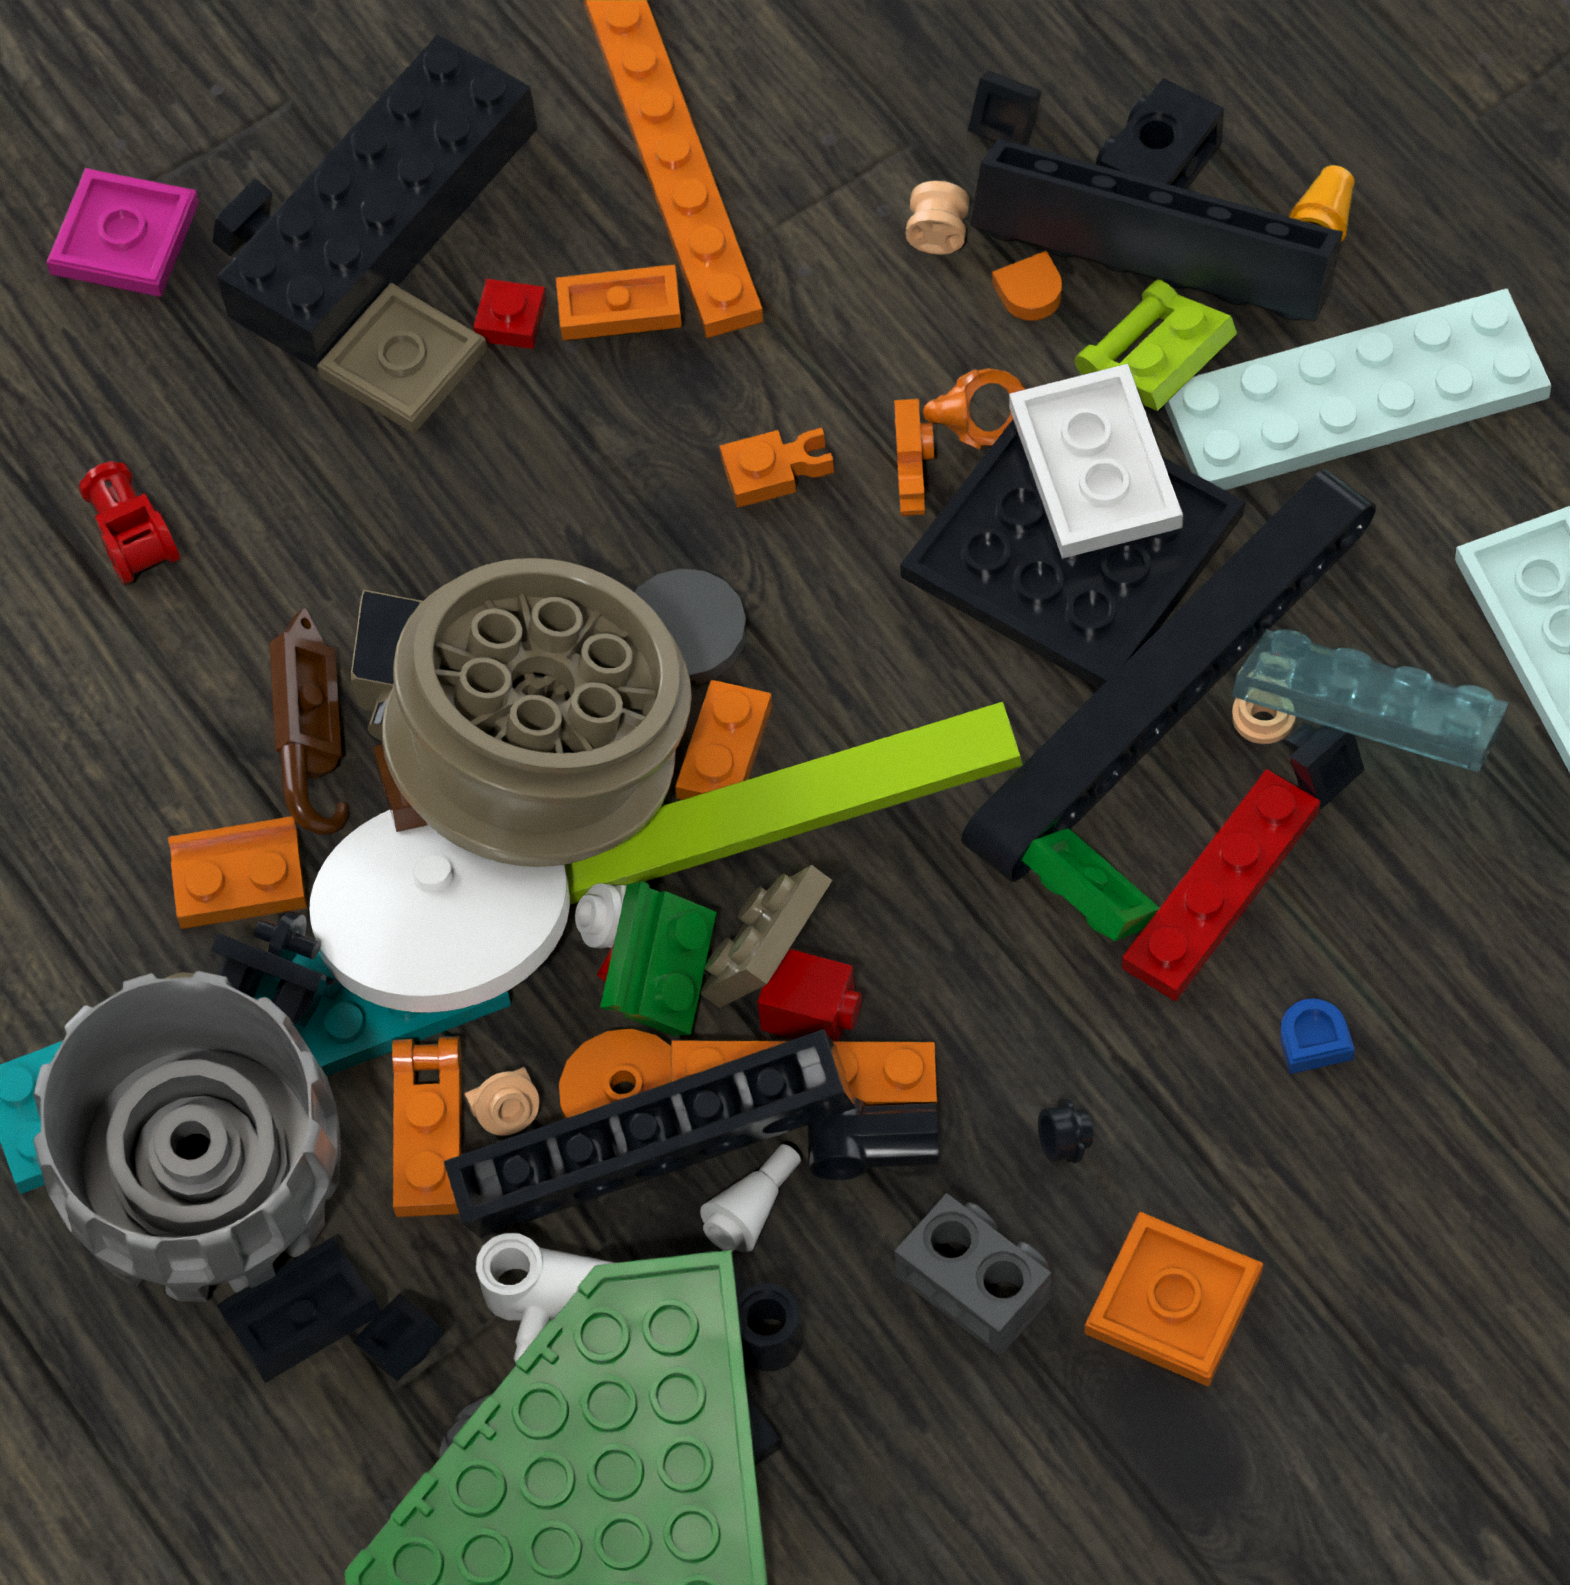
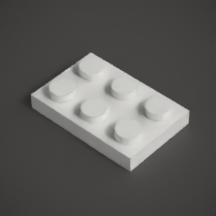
M1128 364L1009 394V408L1062 559L1182 528L1183 514Z

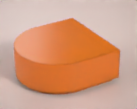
M1047 251L992 272V285L1008 312L1017 318L1029 321L1044 319L1053 314L1061 303L1062 279Z

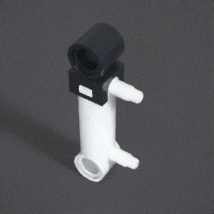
M518 1233L498 1235L482 1246L476 1260V1272L487 1307L496 1316L503 1319L521 1320L515 1341L517 1345L514 1355L515 1362L546 1326L549 1319H554L576 1293L578 1285L595 1265L611 1264L614 1262L539 1248L530 1238ZM511 1269H522L528 1272L525 1279L514 1285H504L497 1282L505 1271ZM735 1276L744 1361L749 1366L761 1371H777L787 1367L798 1357L803 1340L800 1309L795 1297L786 1288L776 1284L760 1283L747 1288L743 1292L741 1277ZM764 1319H775L784 1324V1327L778 1333L771 1336H761L751 1330L756 1323Z

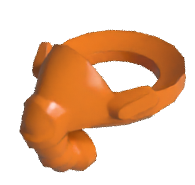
M991 368L983 370L974 369L958 378L956 385L947 394L940 395L937 399L927 402L922 413L930 423L942 424L958 435L960 442L980 449L981 447L992 446L1012 421L1013 416L1010 411L1006 423L998 429L992 431L980 429L972 421L969 412L970 400L974 392L982 385L989 383L1000 385L1006 390L1008 395L1026 389L1018 378L1005 370Z

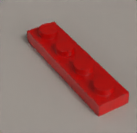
M1266 769L1123 955L1122 969L1176 1002L1319 814L1320 800Z

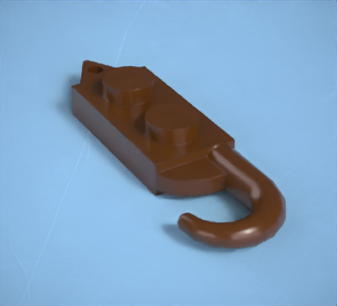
M303 608L293 616L285 631L270 642L275 751L281 753L283 797L286 807L294 820L304 829L317 835H332L341 830L348 819V805L343 801L338 802L334 815L329 818L323 817L311 805L307 778L314 779L325 776L336 767L338 759L342 757L335 648L325 645L306 608Z

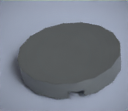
M681 568L657 574L640 585L634 592L655 611L671 633L685 659L690 681L695 680L696 685L714 680L729 670L743 651L746 638V616L740 597L725 580L706 571Z

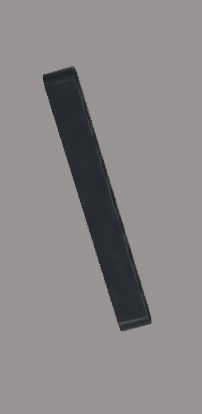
M1323 469L1317 472L977 810L962 833V844L1010 882H1016L1023 878L1031 870L1022 861V858L1032 841L1067 828L1071 830L1360 539L1375 516L1376 504L1330 471Z

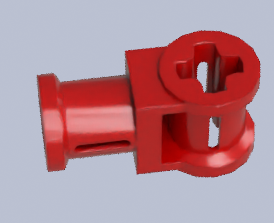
M109 461L99 464L87 472L86 476L79 483V492L87 503H93L98 513L94 517L106 553L123 585L133 582V574L164 560L174 563L180 560V556L158 510L154 511L145 493L139 496L136 495L131 486L133 475L129 467L123 462ZM110 481L112 487L107 488L105 482Z

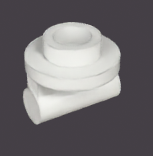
M598 883L593 885L586 895L580 899L576 908L575 922L577 929L581 932L583 941L589 947L600 949L612 948L626 885L612 886Z

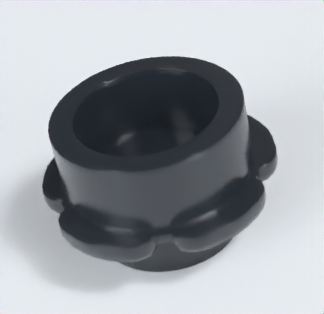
M1066 1098L1060 1099L1057 1107L1046 1108L1040 1111L1038 1133L1046 1157L1050 1161L1066 1159L1067 1162H1080L1083 1158L1084 1150L1090 1148L1093 1143V1129L1087 1112L1084 1109L1074 1110V1104Z

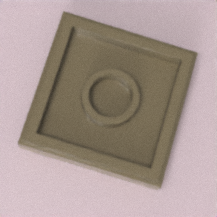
M390 283L317 367L320 378L410 432L415 433L488 349L486 339L483 336Z

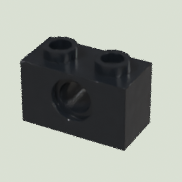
M1162 78L1149 96L1142 95L1137 99L1130 111L1127 125L1118 137L1110 136L1104 142L1098 153L1096 165L1188 189L1222 144L1224 108Z

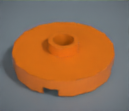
M635 1029L606 1031L585 1041L567 1060L559 1081L562 1116L566 1119L670 1083L671 1046L657 1035ZM627 1081L635 1085L634 1089L627 1094H617L613 1091V1088L620 1082Z

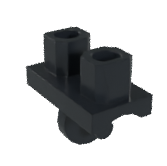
M295 911L286 912L278 924L264 919H260L257 923L254 937L269 942L268 952L221 933H217L210 950L223 956L216 975L227 977L232 988L252 998L256 994L264 973L280 979L272 1002L290 1018L292 1023L302 1027H306L321 997L324 996L334 1000L341 984L339 981L292 962L297 954L314 960L321 945L320 941L305 936L306 918L303 914Z

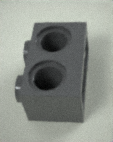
M946 1193L895 1250L896 1277L990 1350L1001 1356L1051 1300V1272L1049 1271V1265L1044 1257L1030 1245L1024 1242L1014 1245L997 1232L996 1223L982 1208L971 1202H967L963 1206ZM947 1242H958L968 1248L965 1254L957 1258L942 1257L935 1250ZM1002 1281L1011 1282L1021 1289L1015 1296L1006 1299L994 1297L987 1291L991 1285Z

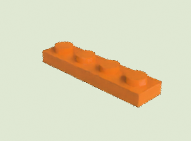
M672 1041L671 1082L788 1041ZM834 1042L852 1096L864 1101L866 1106L937 1104L935 1042Z

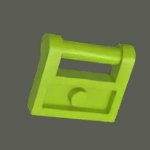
M1155 280L1143 291V301L1096 346L1087 345L1074 359L1075 366L1082 375L1128 364L1142 404L1157 411L1237 334L1230 315L1178 295L1168 283L1162 280ZM1159 318L1164 320L1120 363L1115 362Z

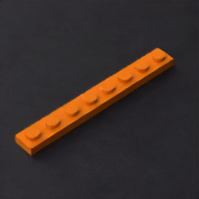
M583 0L706 338L764 322L762 306L647 0Z

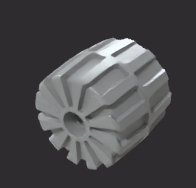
M197 971L192 978L156 979L152 973L124 981L123 990L95 1007L83 1006L64 1026L67 1035L51 1063L41 1066L33 1094L41 1119V1132L34 1138L37 1158L47 1193L67 1229L114 1276L134 1288H137L142 1280L165 1285L166 1294L180 1302H207L209 1286L228 1282L236 1293L248 1286L250 1288L256 1287L275 1276L272 1264L283 1252L291 1257H297L307 1251L325 1226V1201L331 1198L339 1183L340 1126L328 1078L290 1018L267 997L256 1000L232 988L227 977ZM192 1134L206 1135L211 1140L207 1152L198 1159L186 1160L176 1155V1149L180 1141Z

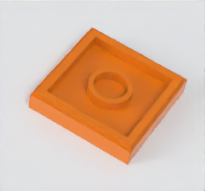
M1139 1211L1085 1323L1084 1334L1209 1387L1262 1275L1263 1263Z

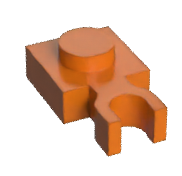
M919 399L894 400L900 516L925 515L922 460L934 459L932 422L920 423Z
M823 428L802 433L797 440L784 445L778 430L719 445L722 464L737 508L796 493L795 476L806 475L815 478L834 473L831 453L820 457L808 455L810 451L826 448Z

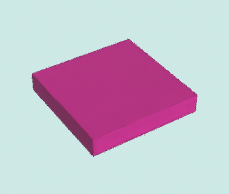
M85 168L46 262L50 274L162 297L199 204L196 190Z

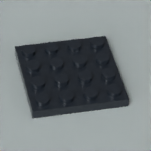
M1012 419L900 564V574L902 579L1100 689L1160 629L1243 517L1245 501L1162 457L1183 514L1182 528L1062 559L1014 419Z

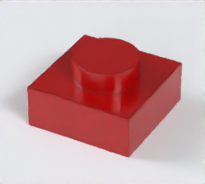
M486 279L473 326L474 332L483 336L486 339V343L534 349L547 302L545 287Z

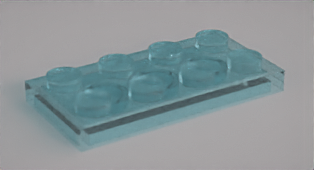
M1268 629L1265 631L1237 673L1232 693L1234 698L1478 773L1503 726L1509 705L1508 702L1495 699L1494 695L1484 688L1473 685L1455 687L1433 680V677L1428 672L1419 668L1402 666L1396 669L1373 662L1371 657L1362 651L1352 648L1333 650L1311 643L1310 638L1300 632L1286 629L1275 632Z

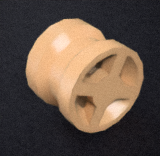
M929 181L916 186L911 192L910 209L914 215L909 218L906 226V239L910 245L919 251L938 255L949 254L959 250L965 242L966 227L962 220L968 215L970 197L966 191L946 181Z

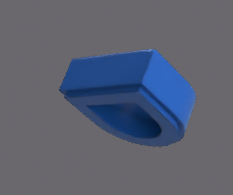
M1305 999L1293 1004L1285 1012L1281 1022L1280 1043L1290 1074L1354 1060L1355 1049L1343 1014L1336 1006L1321 999Z

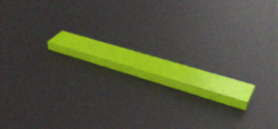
M1003 702L996 703L661 806L643 829L622 844L588 859L564 864L569 885L570 904L579 902L590 888L598 883L616 886L649 881L1023 766Z

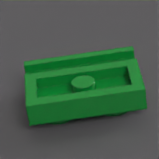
M642 881L627 884L600 1008L607 1011L615 1010L621 1012L625 1018L674 1037L691 1035L716 911L667 891L658 892L649 888V884Z

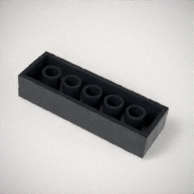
M437 34L217 276L228 318L318 371L317 365L388 285L393 283L398 286L534 134L537 130L531 87Z

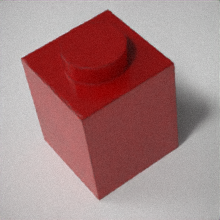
M789 949L760 993L757 1003L761 1031L796 1039L824 1029L833 1042H839L843 1029L850 1031L854 1029L862 1004V993L856 992L854 988L853 966Z

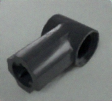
M853 1097L856 1109L807 1125L809 1171L818 1178L847 1180L863 1175L869 1167L939 1164L936 1103L866 1106L864 1101Z

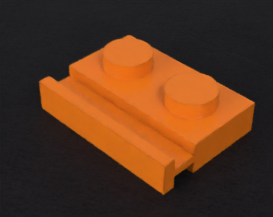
M292 816L168 837L172 860L171 869L176 914L181 929L307 908L302 860L298 843V829Z

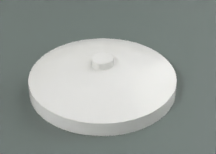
M390 810L356 828L335 847L318 872L310 897V922L315 940L320 941L319 954L325 966L352 993L379 1006L395 1010L442 1012L469 1007L492 999L510 990L536 971L551 954L563 934L570 908V892L564 865L530 867L505 864L486 859L453 844L430 825L396 832Z

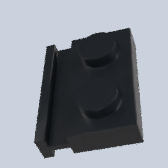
M334 1237L274 1271L275 1276L253 1288L248 1286L217 1304L224 1321L234 1333L237 1341L264 1383L382 1315L375 1297L347 1256H344Z

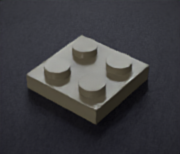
M810 865L791 877L782 874L768 890L762 887L756 889L738 914V919L744 922L734 940L726 938L716 948L706 963L705 970L711 973V976L703 986L700 994L721 1008L765 986L832 880L813 865Z

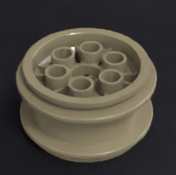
M520 558L487 564L457 577L430 594L416 608L406 622L396 646L393 664L394 686L389 694L383 715L382 745L384 757L397 788L407 802L428 825L453 844L483 858L517 866H558L585 860L615 848L630 839L644 828L663 804L674 773L675 749L685 732L690 714L692 695L688 668L675 639L655 611L632 590L611 577L581 565L553 559ZM534 675H539V676H544V677H543V678H538V677H534ZM492 729L495 730L493 737L487 734ZM566 746H569L573 753H565Z

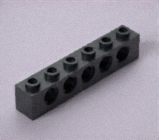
M822 1029L445 1160L444 1164L462 1224L479 1238H483L856 1109V1105L837 1047L826 1031Z

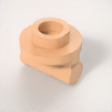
M524 1067L513 1072L495 1074L484 1081L481 1086L464 1093L472 1115L477 1118L481 1126L488 1132L500 1136L512 1135L524 1130L536 1117L540 1104L537 1089L531 1082Z

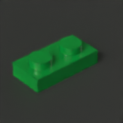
M1069 828L1033 840L1022 858V861L1039 875L1041 883L1048 890L1063 896L1085 916L1087 923L1092 929L1108 936L1114 942L1143 931L1160 908Z

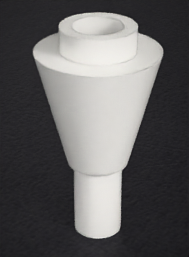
M785 1144L780 1145L759 1171L752 1172L701 1206L700 1214L704 1222L703 1230L709 1240L717 1247L725 1251L750 1252L753 1250L779 1193L778 1188L801 1162L799 1154L792 1147Z

